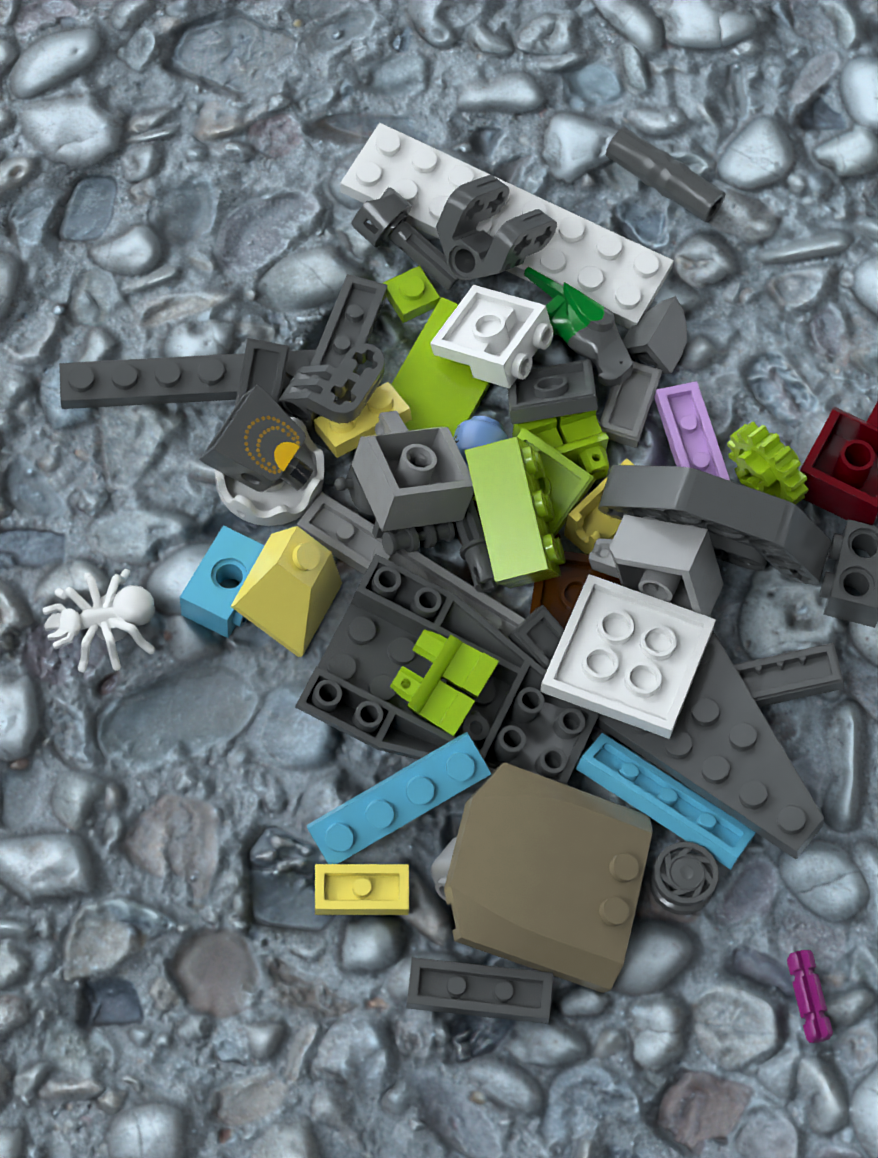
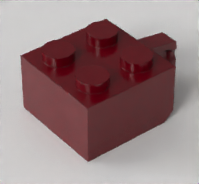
M878 401L867 421L834 407L800 469V472L807 476L804 484L807 486L808 492L804 494V500L847 521L849 519L873 525L878 517Z

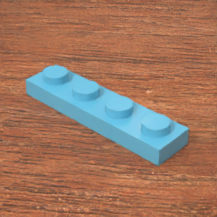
M465 732L309 823L307 829L327 863L338 864L491 775V772L468 732Z
M601 733L584 753L576 767V770L687 842H693L704 847L713 855L716 861L730 870L756 834V832L604 733Z

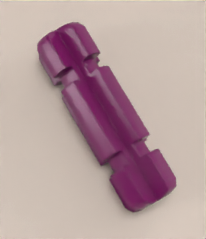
M800 950L790 953L787 958L790 975L795 976L792 984L800 1016L802 1019H806L803 1025L806 1040L809 1043L829 1040L833 1030L830 1018L824 1015L825 1011L828 1010L819 975L814 974V969L817 968L814 955L811 950Z

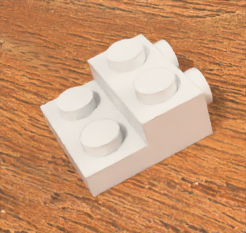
M473 285L430 344L434 355L469 365L473 378L510 389L517 378L523 380L529 375L532 367V356L537 349L545 350L548 348L553 338V327L550 323L546 305Z

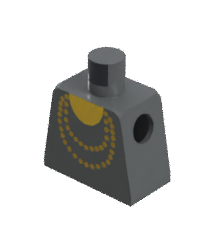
M255 385L241 397L199 459L204 464L258 492H264L273 486L279 478L298 491L313 473L312 468L294 456L306 438L305 432L259 385Z

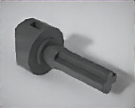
M390 187L385 190L381 198L366 201L351 222L353 228L375 248L391 239L397 247L405 252L447 291L450 290L459 279L450 272L445 255L409 223L405 222L412 205Z

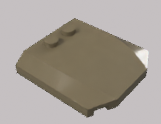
M504 762L492 772L488 780L465 803L444 887L447 905L452 906L456 929L452 931L454 941L538 971L551 972L555 977L601 993L610 991L625 961L653 834L650 817L644 813Z

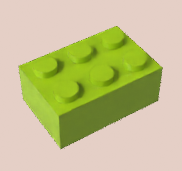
M518 437L464 450L495 582L511 589L561 576L559 565L565 563V556L559 537L554 538L549 526V522L555 520V513L549 494L544 495L540 487L539 479L545 477L540 453L538 451L534 452L532 446H528Z

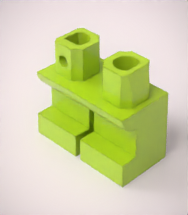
M597 410L514 424L512 438L517 437L524 427L591 474L596 480L608 475L609 462L606 448L609 438L601 430L596 417Z
M424 629L412 651L433 663L424 678L402 666L392 681L390 688L402 699L409 702L407 707L454 737L474 705L475 700L442 682L441 679H445L477 699L499 661L463 643L451 634L447 639L440 634Z

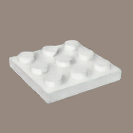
M589 574L544 676L540 692L670 739L713 632L716 619Z

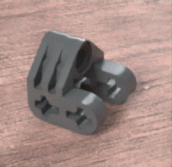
M487 175L464 183L453 191L443 208L436 228L450 272L460 280H471L498 274L523 264L527 256L539 252L549 243L556 231L557 222L540 209H535L506 221L494 237L484 230H476L480 221L491 218L501 210L510 193L507 185L493 175Z
M364 343L353 346L337 368L331 365L300 367L277 404L289 417L298 418L303 422L313 443L331 451L315 431L314 419L323 416L339 424L355 420L376 388L381 386L380 382L383 378L385 367L384 355L375 345ZM367 360L371 361L372 368L366 367L362 374L358 375L357 363L363 365Z

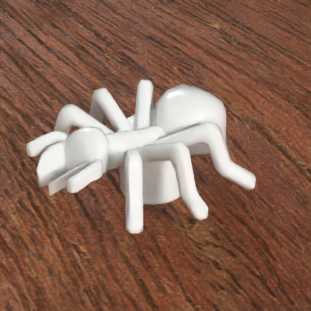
M124 569L120 575L115 574L112 577L107 594L100 597L95 577L90 572L85 573L84 578L90 590L93 607L71 587H67L65 590L61 588L55 590L57 597L63 600L72 599L82 610L81 614L74 609H66L61 604H53L43 608L44 615L57 611L60 612L52 614L44 625L46 631L57 630L47 636L48 640H58L53 643L54 649H59L72 643L80 630L88 628L81 642L79 672L84 673L87 670L90 646L95 633L99 638L106 641L112 668L115 671L121 668L115 642L123 639L128 633L133 637L136 644L148 654H154L155 647L142 637L136 627L148 623L154 617L155 607L151 593L141 586L129 585L122 588L116 594L118 586L123 585L131 575L128 569Z

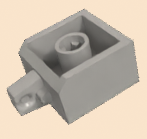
M397 411L381 412L378 417L379 422L375 426L376 435L360 437L352 461V467L381 531L463 520L474 489L469 469L449 428L441 426L408 431Z
M624 515L614 538H598L588 558L592 570L619 578L621 585L708 617L723 587L722 577L708 529L694 525L664 522L652 517L641 518Z

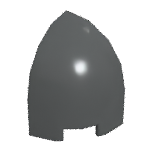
M676 296L663 300L647 310L642 315L638 324L633 325L623 339V343L632 361L635 362L636 358L647 364L654 365V368L662 370V374H672L687 342V323L683 308Z

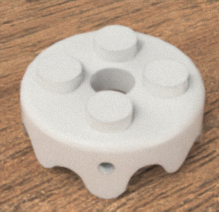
M290 417L305 432L306 438L294 456L313 469L310 478L300 490H295L280 478L264 492H258L214 469L216 489L222 502L240 519L262 526L284 525L303 516L322 492L324 482L322 449H319L313 443L306 426L298 418Z

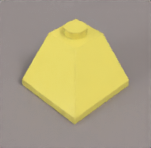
M298 526L272 533L230 607L297 657H302L342 585L332 552Z

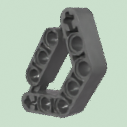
M613 465L610 468L598 506L599 511L619 520H622L624 515L641 518L652 517L659 521L681 525L689 524L708 529L717 559L756 571L765 570L768 561L785 577L804 584H819L831 545L830 538L795 504L690 467Z

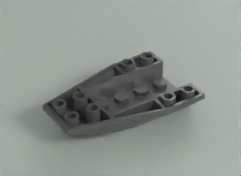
M375 554L318 666L313 671L295 708L377 750L419 760L460 735L456 733L453 737L407 707L409 702L402 699L390 688V685L402 666L422 678L425 677L433 663L412 651L424 629L440 634L447 639L451 634L463 643L499 661L477 699L445 679H441L442 682L475 700L466 718L471 715V711H479L480 715L488 721L489 728L491 729L484 742L478 745V751L488 766L491 775L498 766L505 762L566 785L599 715L589 709L540 692L541 684L547 671L452 592Z

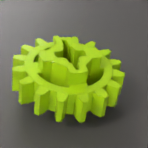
M751 422L748 425L744 424L729 436L731 440L727 442V446L732 452L728 456L737 463V467L734 470L742 484L784 499L795 505L805 498L804 494L808 492V488L804 484L807 476L798 470V467L802 464L795 451L780 442L777 433H769L765 425H761L758 428L755 422Z

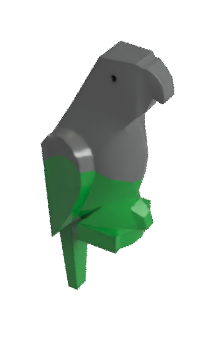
M528 266L524 271V276L553 298L546 305L550 323L553 327V335L560 336L575 353L591 360L597 366L599 373L597 382L605 386L621 385L632 375L634 363L620 337L613 312L564 282L562 286Z

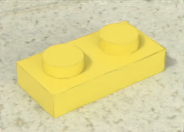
M386 382L376 388L355 420L339 424L320 416L314 419L315 431L336 458L356 449L361 436L376 435L375 426L379 422L378 417L381 412L397 411L402 421L406 423L412 420L411 410L392 385Z
M315 864V915H409V864Z

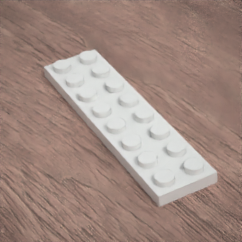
M379 123L340 182V192L365 203L366 201L381 198L388 187L393 188L412 205L405 222L440 239L436 225L449 196L460 185L490 174ZM497 178L509 187L508 199L496 215L480 221L476 230H484L494 237L506 221L535 209H540L557 222V228L552 239L542 250L527 256L523 264L505 271L533 283L524 276V271L529 266L562 286L564 282L606 307L613 312L615 323L628 329L633 325H637L642 315L651 306L670 273L674 260Z

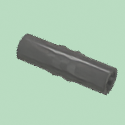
M622 127L608 144L606 157L638 177L645 185L656 189L662 196L673 200L704 222L711 220L721 207L726 195L724 191L693 172L686 164L675 160L668 152L658 149L628 128Z

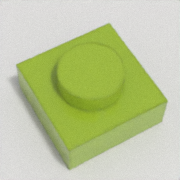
M420 266L383 282V284L388 285L386 298L402 323L434 309L440 300V296Z

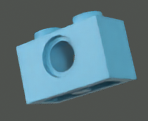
M223 525L180 595L181 615L229 638L236 625L242 627L247 621L244 616L230 606L265 545ZM227 579H234L240 582L237 587L230 589L219 585Z

